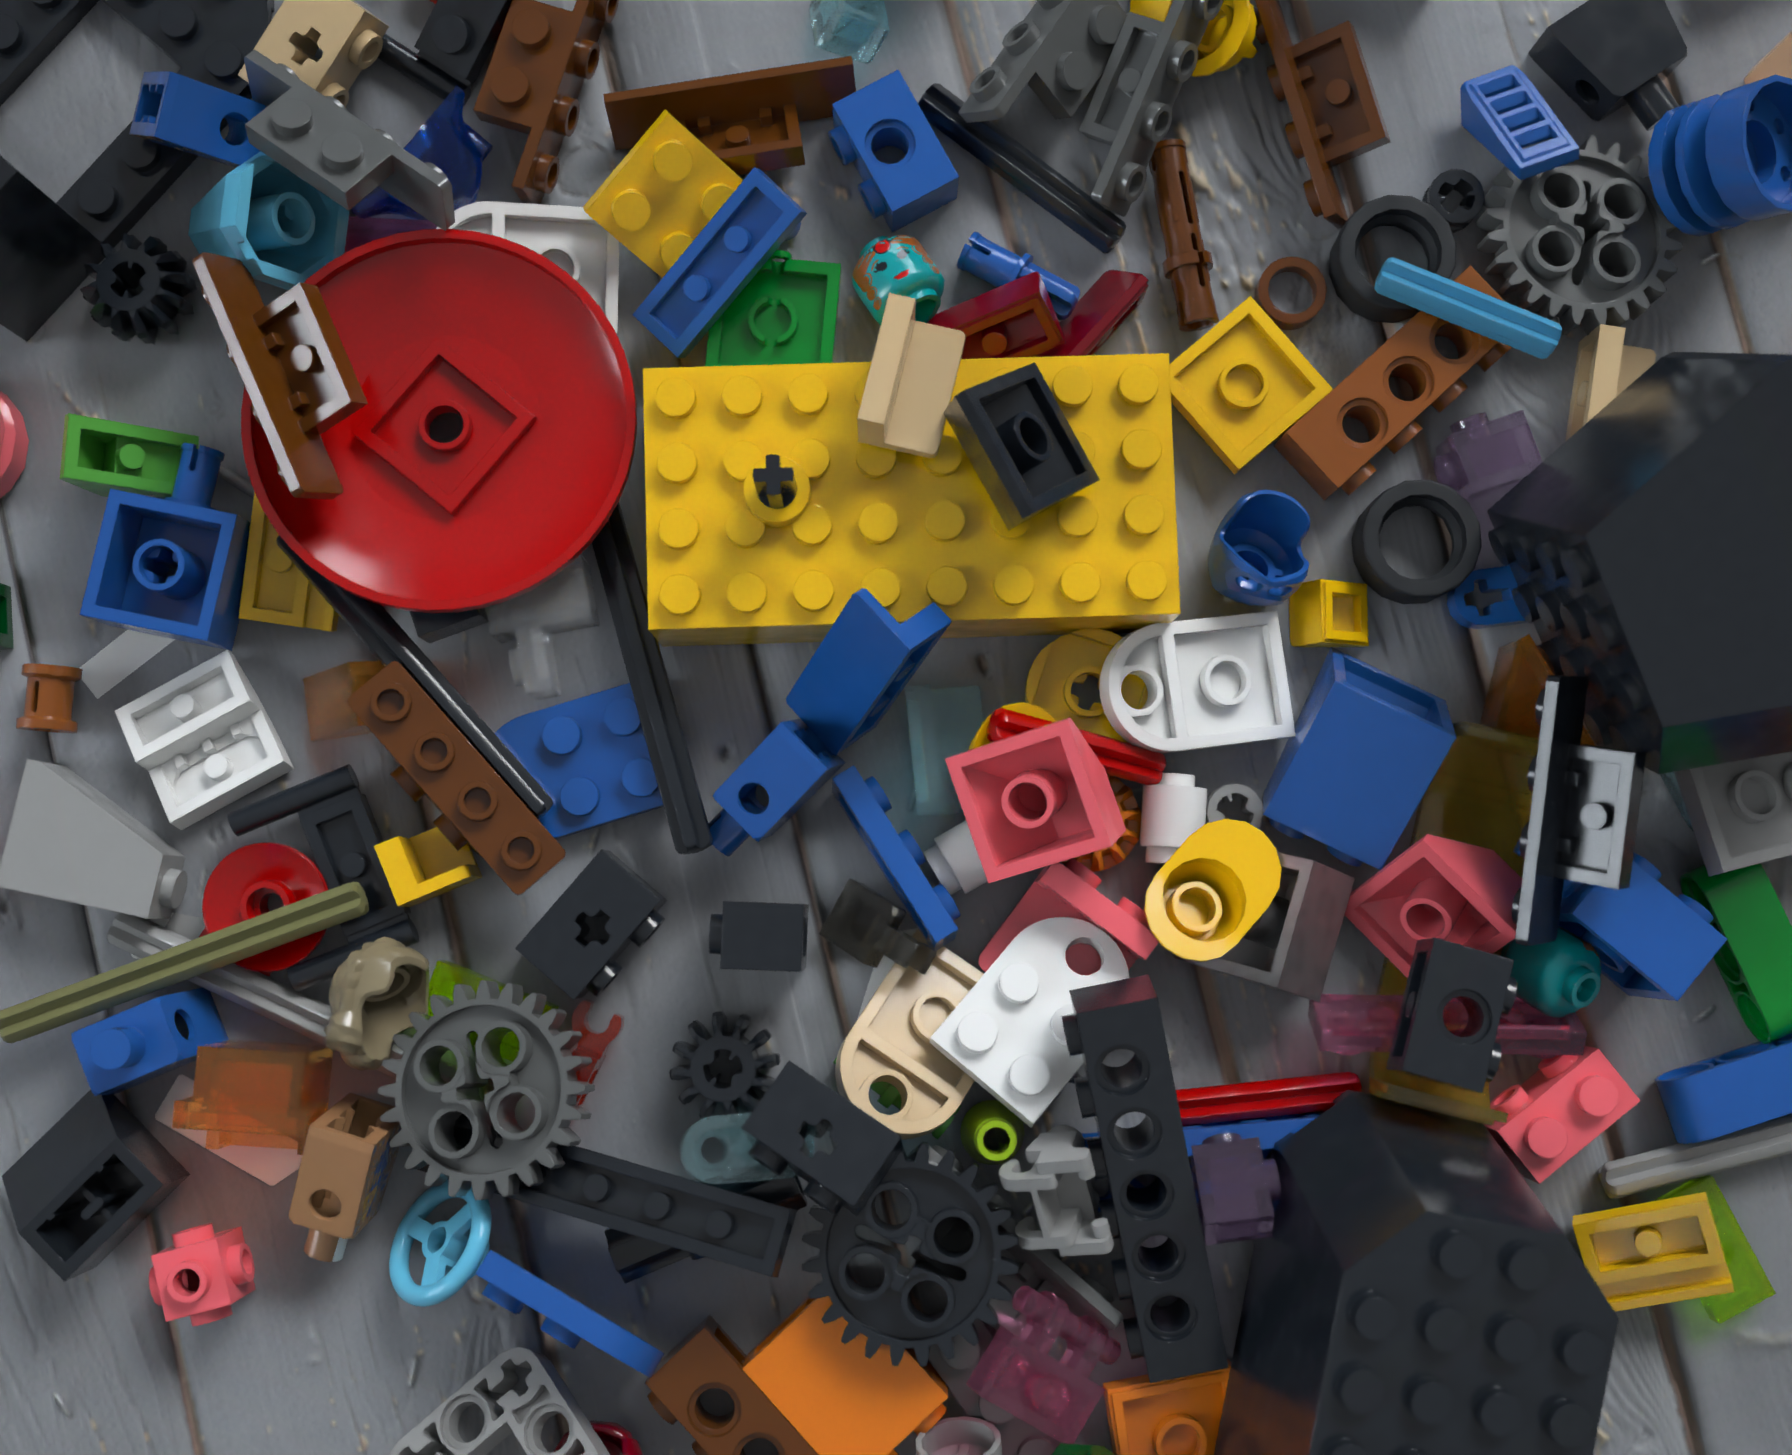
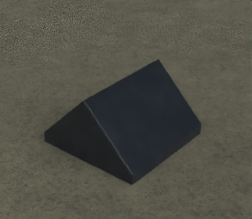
M1035 362L963 390L954 396L944 412L947 421L1008 531L1100 480Z

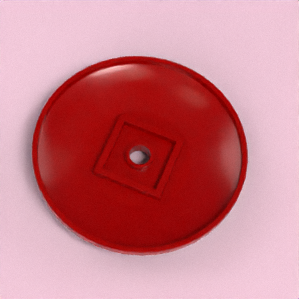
M422 229L379 238L349 250L327 263L303 283L318 287L368 404L320 435L342 485L343 493L332 500L296 498L290 493L288 486L282 481L278 473L276 457L263 427L254 417L251 407L252 401L244 385L241 407V438L245 464L251 485L261 508L286 544L316 572L333 584L358 597L383 606L425 613L462 612L509 601L555 577L575 561L594 541L608 522L620 500L629 477L637 436V402L633 378L625 352L613 326L601 307L585 288L555 263L523 245L494 235L458 229H447L446 231L442 229ZM455 413L463 418L461 434L455 440L448 443H439L432 440L429 434L432 421L440 414Z

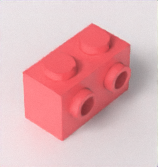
M1574 1043L1558 1047L1542 1059L1538 1065L1540 1070L1524 1083L1514 1085L1495 1097L1488 1106L1489 1111L1480 1118L1481 1122L1522 1177L1540 1184L1641 1101L1599 1048Z

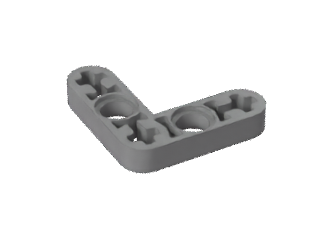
M515 1347L499 1354L400 1439L389 1455H450L438 1452L444 1446L453 1452V1455H487L512 1432L527 1455H610L552 1362L544 1354L522 1347ZM519 1366L532 1369L525 1378L526 1384L529 1387L525 1393L510 1390L519 1381L515 1372ZM488 1391L499 1393L503 1396L497 1401L488 1394ZM473 1404H478L485 1416L484 1427L476 1439L465 1443L458 1432V1421L466 1408ZM561 1413L568 1421L569 1436L561 1449L549 1453L541 1441V1431L545 1422L550 1417Z

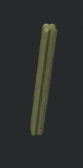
M359 882L346 883L0 1010V1036L3 1041L12 1044L363 916L369 911V903L365 891Z

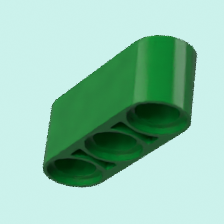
M1761 863L1710 877L1704 864L1681 875L1680 886L1683 895L1694 899L1704 906L1714 917L1710 925L1727 938V941L1714 955L1713 959L1747 1028L1764 1044H1769L1791 1034L1792 926Z

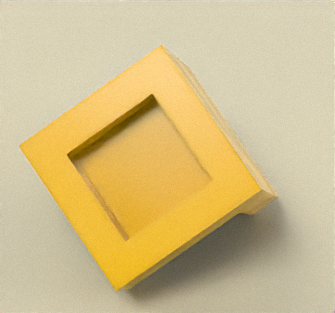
M437 827L411 838L397 836L374 846L397 906L413 907L482 878L470 845L467 843L457 851Z

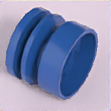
M1773 75L1726 91L1722 95L1715 94L1699 101L1666 111L1655 125L1648 148L1649 178L1655 200L1667 220L1682 233L1700 237L1721 229L1737 227L1750 220L1761 221L1792 212V79Z

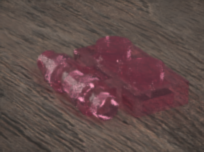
M1025 1285L1020 1287L1014 1294L1012 1305L1016 1311L1026 1316V1326L1020 1336L1001 1325L966 1385L979 1396L1059 1442L1074 1444L1105 1391L1103 1387L1090 1379L1089 1376L1098 1361L1105 1365L1115 1363L1121 1354V1344L1110 1337L1108 1330L1091 1316L1084 1315L1078 1317L1071 1313L1065 1300L1047 1290L1037 1292ZM1058 1336L1066 1341L1068 1347L1061 1360L1048 1353Z

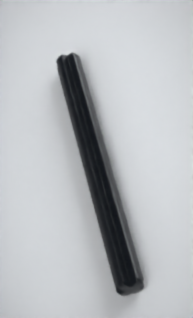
M618 502L608 522L592 542L674 846L678 854H694L710 847L713 838L660 647L656 638L648 630V604L620 503Z
M279 535L276 539L277 545L383 666L386 667L392 661L399 662L538 820L541 819L553 806L552 798L385 608L380 604L358 597L330 582L305 563Z

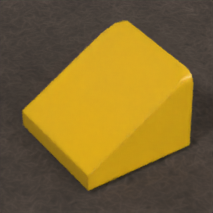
M1325 579L1303 582L1298 590L1289 597L1291 645L1294 647L1369 646L1367 584Z

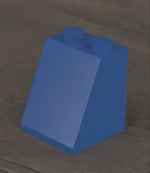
M1331 647L1295 723L1296 735L1289 737L1263 793V815L1270 818L1269 822L1275 829L1289 837L1303 839L1307 835L1328 845L1327 850L1346 864L1360 867L1364 862L1381 870L1457 738L1446 700Z

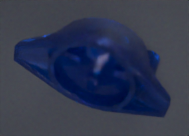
M458 85L403 148L422 162H430L444 172L452 185L454 211L476 201L481 187L482 162L493 149L491 143L463 121L462 111L465 103V94ZM379 186L352 208V213L361 219L383 214H397L423 223L433 224Z

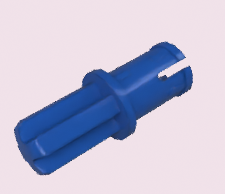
M974 232L969 237V242L972 246L964 245L957 262L958 269L967 271L995 287H1000L1037 271L1045 284L1057 319L1065 320L1072 314L1080 296V290L1077 286L1033 264V256L1028 253L1020 257L982 237V234Z

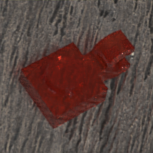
M586 999L576 1007L572 1016L573 1031H580L583 1035L578 1042L577 1048L573 1050L572 1056L591 1057L592 1063L576 1073L577 1081L593 1084L606 1058L605 1053L608 1047L623 1030L625 1017L619 1013L614 1014L610 1020L609 1027L604 1032H596L588 1024V1015L593 1008L594 1002ZM588 1093L578 1095L576 1105L582 1107Z

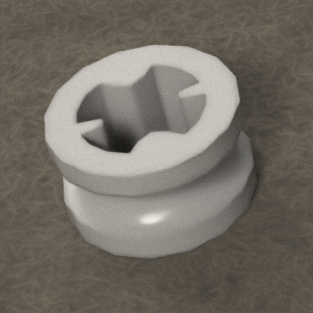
M1240 784L1224 785L1211 792L1207 797L1205 824L1225 819V816L1217 811V806L1221 799L1224 803L1232 802L1233 795L1243 800L1240 810L1248 815L1247 823L1258 829L1262 825L1264 817L1263 803L1257 793L1248 786Z

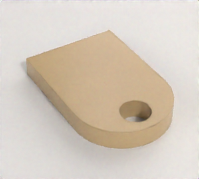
M917 929L840 1046L835 1066V1078L839 1095L901 1136L902 1139L924 1136L945 1123L958 1109L975 1080L930 1044V1037L984 973L944 946L933 952L919 929ZM875 1082L892 1084L901 1096L900 1111L895 1114L886 1115L875 1110L868 1096L871 1084Z

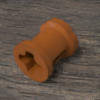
M23 664L21 674L27 677L24 716L16 719V729L51 733H77L78 723L72 720L75 682L82 679L83 669L50 664Z

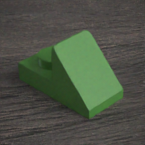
M68 413L65 415L60 480L104 497H108L110 489L161 498L171 497L182 455V443L197 445L196 449H198L199 436Z

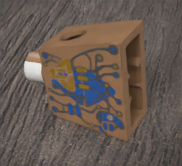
M349 1093L309 1126L288 1215L294 1224L310 1228L304 1246V1252L309 1257L325 1262L340 1261L343 1258L348 1239H353L377 1214L399 1147L391 1148L389 1142L402 1130L399 1122H381L380 1116L395 1106Z

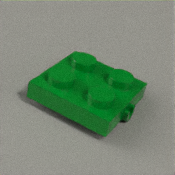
M776 250L708 331L705 366L833 363L842 273L841 264L792 259L791 253ZM774 258H781V259H784L785 261H784V262H776V261H774L773 259H774Z

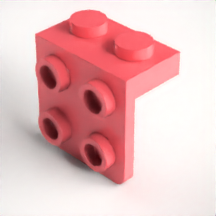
M1072 858L1068 860L1065 866L1058 862L1043 868L981 951L978 957V964L986 972L1021 931L1038 921L1054 917L1077 918L1099 927L1113 939L1126 960L1128 971L1137 959L1146 960L1159 941L1148 929L1149 925L1143 909L1125 897H1122L1117 905L1096 890L1102 880L1086 866ZM1078 943L1066 950V962L1075 973L1091 975L1100 969L1101 959L1099 953L1092 946Z

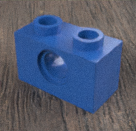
M899 69L832 104L834 129L828 131L831 144L844 166L853 162L863 180L862 183L858 184V190L866 208L874 219L883 215L892 233L957 199L959 175ZM894 146L901 149L906 156L897 163L886 164L879 161L874 154L883 147Z

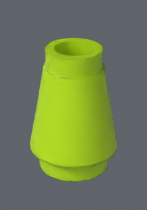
M998 1100L982 1101L970 1108L962 1120L960 1129L961 1141L966 1152L976 1161L987 1165H998L1012 1159L1020 1150L1025 1134L1023 1121ZM999 1127L1007 1132L1006 1143L999 1142V1149L996 1150L987 1148L983 1140L985 1133L991 1128Z

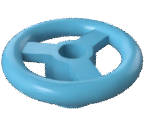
M449 1179L441 1186L430 1187L416 1199L399 1224L391 1246L389 1273L394 1290L408 1304L427 1307L439 1304L452 1297L469 1279L476 1275L475 1273L488 1254L492 1226L490 1203L488 1199L475 1200L472 1186L466 1196L460 1197L449 1196ZM462 1198L467 1202L447 1222L438 1221L432 1224L425 1220L438 1205L448 1199ZM414 1239L422 1243V1252L426 1257L421 1286L413 1281L409 1270L410 1251Z

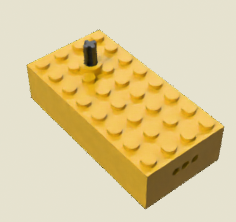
M1169 353L961 359L951 401L954 396L965 389L1035 362L1100 479L1009 531L947 419L938 455L935 458L922 457L858 442L857 417L871 362L643 368L648 630L662 647L822 642L852 594L862 588L867 589L899 624H902L935 602L952 620L941 638L1067 635L1080 629H1103L1113 633H1131L1151 624L1172 623L1181 614Z

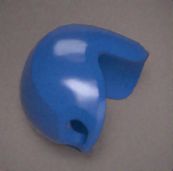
M1259 490L1242 496L1220 522L1210 545L1208 573L1212 587L1225 597L1245 605L1274 606L1284 603L1301 586L1309 569V562L1301 551V543L1310 527V518L1303 506L1293 497L1273 490Z

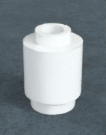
M1162 773V780L1159 784L1143 785L1140 846L1146 847L1145 863L1165 864L1183 842L1205 824L1207 789L1194 787L1195 775Z
M966 820L934 838L936 845L923 852L939 882L950 895L961 889L967 894L988 882Z

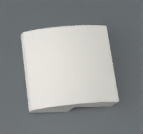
M229 650L216 655L115 710L135 762L148 770L169 823L180 830L191 826L294 769L259 697L235 656Z

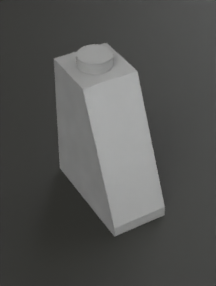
M26 759L0 863V888L146 919H170L173 908L179 907L186 892L188 878L186 871L182 870L186 856L66 766Z

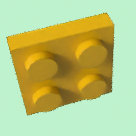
M665 109L586 202L583 209L585 213L663 278L737 189L743 179Z
M1251 296L1170 363L1171 403L1234 475L1290 429L1333 390Z

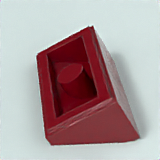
M1108 270L1103 273L1077 302L1072 314L1059 322L1065 337V344L1034 357L1094 355L1141 304L1149 286V279L1140 273Z
M1037 271L939 312L927 322L928 324L964 332L965 345L961 359L1034 357L1065 344V337L1050 297Z

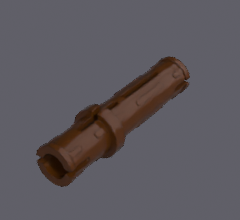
M1182 139L1163 140L1157 143L1149 161L1161 231L1163 232L1167 259L1162 263L1165 278L1171 280L1174 291L1179 330L1186 332L1198 331L1214 326L1213 323L1219 322L1210 284L1209 271L1213 268L1211 252L1205 250L1201 237L1198 211L1188 169L1185 141Z

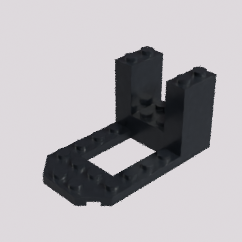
M0 0V107L100 0ZM102 0L180 67L177 74L244 98L252 99L249 83L238 76V73L245 64L244 57L253 51L272 21L271 12H274V0ZM225 118L221 121L220 132L228 125ZM131 121L57 203L0 155V324L28 342L89 276L86 273L84 264H100L105 258L101 254L100 243L109 244L114 248L123 239V234H127L194 162L198 157L197 155L129 134L132 125Z

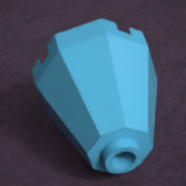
M260 151L226 174L191 209L188 236L199 254L207 252L240 259L251 273L253 279L290 290L298 283H303L327 263L345 253L349 211Z

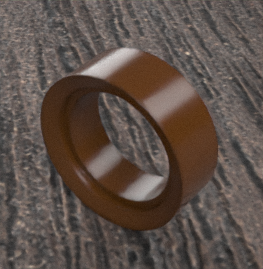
M1284 257L1274 261L1265 269L1256 284L1254 300L1281 330H1296L1309 324L1321 310L1327 294L1326 282L1320 270L1310 261L1300 257ZM1284 272H1293L1303 276L1312 288L1313 300L1311 306L1307 310L1295 314L1279 310L1269 297L1268 287L1270 280Z

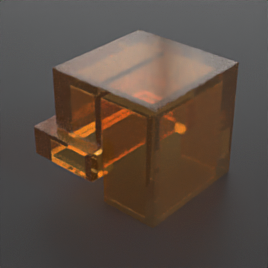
M234 1039L198 1046L193 1096L174 1101L172 1128L207 1130L205 1149H221L229 1145L298 1149L297 1155H302L309 1126L328 1111L333 1050L325 1045Z

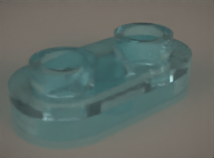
M751 1113L702 1118L694 1122L685 1131L681 1139L680 1159L682 1165L691 1177L702 1183L724 1184L786 1179L797 1175L786 1168L782 1176L779 1177L748 1154L753 1144L747 1140L741 1127ZM808 1134L805 1141L810 1152L809 1157L812 1158L815 1141L814 1137ZM709 1137L719 1139L724 1146L723 1157L714 1164L707 1162L701 1154V1146Z

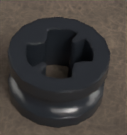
M1450 169L1441 173L1431 183V186L1425 191L1422 201L1432 205L1449 223L1452 233L1465 229L1481 211L1484 204V189L1481 182L1472 173L1462 169ZM1452 190H1455L1464 198L1459 203L1460 206L1451 213L1441 206L1446 197H1439V194L1447 196Z

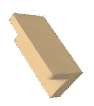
M889 293L857 417L858 442L922 457L935 458L938 455L946 422L944 412L951 402L965 345V334L960 330L915 321L916 299Z
M1600 324L1588 336L1586 335L1579 341L1565 442L1655 363L1656 353L1654 350L1623 345L1626 328Z

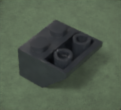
M90 1089L2 1175V1179L18 1233L65 1282L97 1267L190 1174L114 1094L94 1096Z

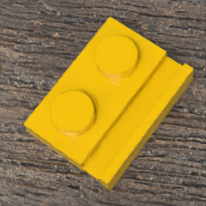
M254 492L238 618L329 632L337 631L339 614L277 545L276 539L279 534L261 508Z
M1706 1192L1573 1216L1572 1226L1584 1265L1615 1312L1734 1292L1733 1280L1728 1269L1725 1253Z

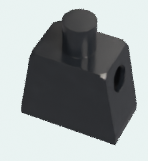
M1588 0L1548 26L1528 52L1533 61L1592 120L1601 121L1628 104L1644 128L1649 131L1655 127L1666 111L1679 107V104L1662 81L1687 57V47L1664 0Z

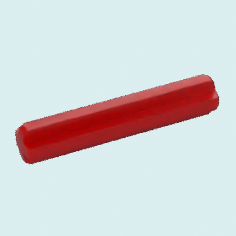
M998 708L991 714L986 735L989 741L995 742L1054 722ZM1078 729L1108 775L1145 785H1157L1162 780V773L1166 767V757L1162 753Z
M1340 1072L1176 1090L1182 1126L1327 1111L1335 1105L1333 1100L1348 1089L1362 1092V1086L1357 1074Z

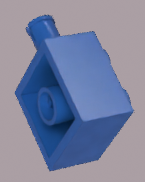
M182 443V455L171 497L159 499L110 489L79 615L108 626L232 651L240 620L238 617L250 522L237 514L218 511L211 507L221 462L224 461L225 454L210 447L200 445V448L196 449L197 445ZM169 568H178L176 574L169 576L167 579Z
M1519 840L1516 846L1514 847L1513 852L1516 853L1518 856H1521ZM1636 853L1633 855L1629 888L1613 889L1564 879L1559 926L1581 937L1597 950L1600 956L1601 973L1628 996L1678 1001L1727 941L1725 936L1710 925L1714 917L1704 906L1683 894H1679L1676 897L1658 882L1662 876L1660 871L1652 863Z

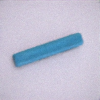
M1395 257L1388 258L1384 262L1375 281L1374 289L1378 294L1540 359H1545L1554 352L1561 337L1562 327L1557 322Z

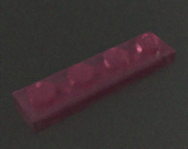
M1322 994L1320 1002L1309 999L1308 1018L1319 1051H1332L1348 1056L1357 1055L1361 1052H1390L1404 995ZM1515 997L1509 1014L1506 1017L1501 1016L1495 1042L1501 1045V1054H1527L1536 1058L1548 1059L1557 1055H1583L1587 1032L1576 1012L1556 1018L1542 1014ZM1453 998L1444 1008L1443 1021L1446 1028L1455 1036L1465 1030L1468 1023V1012L1459 1000Z

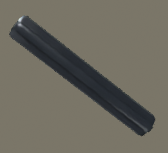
M933 83L920 98L918 105L930 124L1101 252L1109 253L1115 248L1127 227L1123 220L1092 200L1091 196L989 120L966 123L958 113L965 102L941 84Z

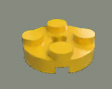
M1080 629L1052 641L1040 651L1029 669L1025 683L1026 703L1042 707L1056 722L1070 717L1080 730L1127 742L1113 729L1101 703H1093L1089 710H1085L1078 706L1079 697L1071 694L1072 684H1083L1088 675L1099 679L1097 683V689L1099 690L1100 675L1105 659L1115 644L1123 637L1103 629ZM1128 674L1124 678L1121 685L1124 701L1132 708L1141 709L1148 697V690L1144 681L1133 674Z

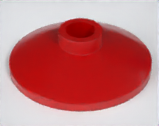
M273 842L243 846L227 855L215 867L207 881L202 901L203 920L207 933L210 934L270 912L267 903L273 893L279 895L284 906L327 891L328 887L317 866L306 855L295 848ZM327 929L234 963L245 969L259 972H272L289 968L303 961L317 948Z

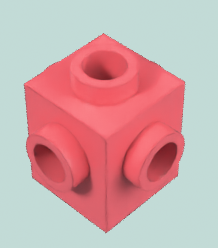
M212 1223L185 1229L171 1234L173 1246L151 1256L153 1267L149 1272L150 1292L154 1302L158 1306L163 1307L166 1322L190 1316L192 1326H199L223 1319L233 1314L231 1304L256 1290L254 1284V1260L249 1246L245 1243L241 1226L214 1233Z

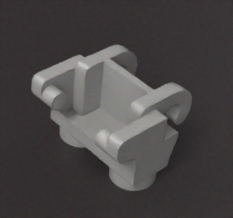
M1058 1125L1053 1127L1048 1133H1039L1038 1137L1025 1151L1028 1163H1034L1031 1170L1022 1172L1020 1163L1016 1159L1006 1162L999 1169V1177L1004 1189L1013 1192L1031 1191L1041 1230H1037L1033 1217H1026L1016 1225L1015 1235L1018 1236L1019 1246L1028 1250L1059 1249L1060 1256L1110 1253L1114 1242L1108 1220L1100 1218L1099 1215L1100 1197L1092 1187L1090 1180L1095 1177L1096 1173L1090 1150L1085 1148L1083 1135L1077 1129L1068 1125Z

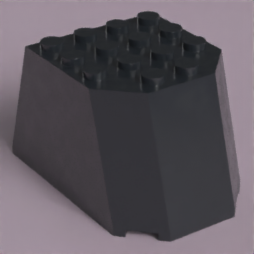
M1672 352L1661 357L1487 510L1494 527L1493 530L1488 532L1491 547L1499 561L1505 566L1509 565L1518 587L1512 590L1513 599L1522 617L1528 623H1534L1541 640V644L1536 646V653L1547 675L1587 677L1588 688L1584 723L1594 742L1602 747L1646 753L1645 768L1658 775L1792 752V354Z
M1348 1089L1333 1100L1334 1106L1295 1134L1290 1132L1274 1144L1214 1455H1593L1619 1318L1565 1234L1475 1113Z

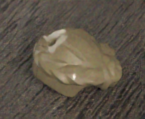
M389 937L366 942L361 950L351 952L348 958L337 968L331 980L329 1000L332 1015L329 1018V1024L324 1028L326 1047L339 1051L344 1062L356 1070H378L383 1060L391 1058L394 1034H401L406 1029L414 1028L408 1015L411 1012L428 1014L430 981L428 959L417 950L405 947L401 942Z

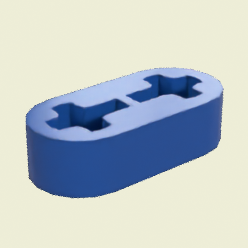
M1510 566L1472 571L1459 587L1447 594V607L1450 615L1458 624L1466 628L1482 629L1528 623L1520 614L1513 599L1512 590L1518 587ZM1474 583H1478L1481 593L1501 592L1503 601L1495 602L1483 608V616H1479L1476 606H1466L1464 601V595L1474 591Z

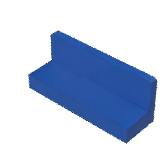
M862 588L852 594L787 695L786 703L836 756L879 724L952 620L933 602L902 624H899L867 589Z

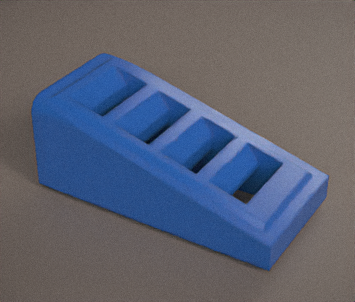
M1515 65L1470 79L1462 84L1460 88L1461 125L1520 180L1579 159V146L1530 79ZM1541 142V143H1539V144H1537V145H1534V146H1531V147L1522 149V148H1524V147H1526V146H1529V145H1532V144Z

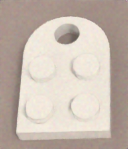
M482 201L465 205L454 211L455 223L448 229L476 231L507 239L537 252L565 270L585 288L601 307L617 334L619 241L585 213L583 207Z
M1277 611L1151 624L1129 633L1118 641L1107 655L1103 664L1099 691L1104 713L1113 729L1133 746L1159 753H1172L1284 739L1296 735ZM1128 674L1141 678L1147 687V701L1141 709L1130 707L1122 697L1121 685Z
M1054 917L1038 921L1025 928L1012 940L930 1037L929 1043L1029 1127H1032L1084 1064L1082 1054L1069 1055L1061 1016L1074 1014L1069 990L1128 979L1129 971L1126 960L1113 939L1099 927L1089 922L1071 917ZM1078 943L1092 946L1099 953L1101 959L1100 969L1091 975L1075 973L1066 962V950Z

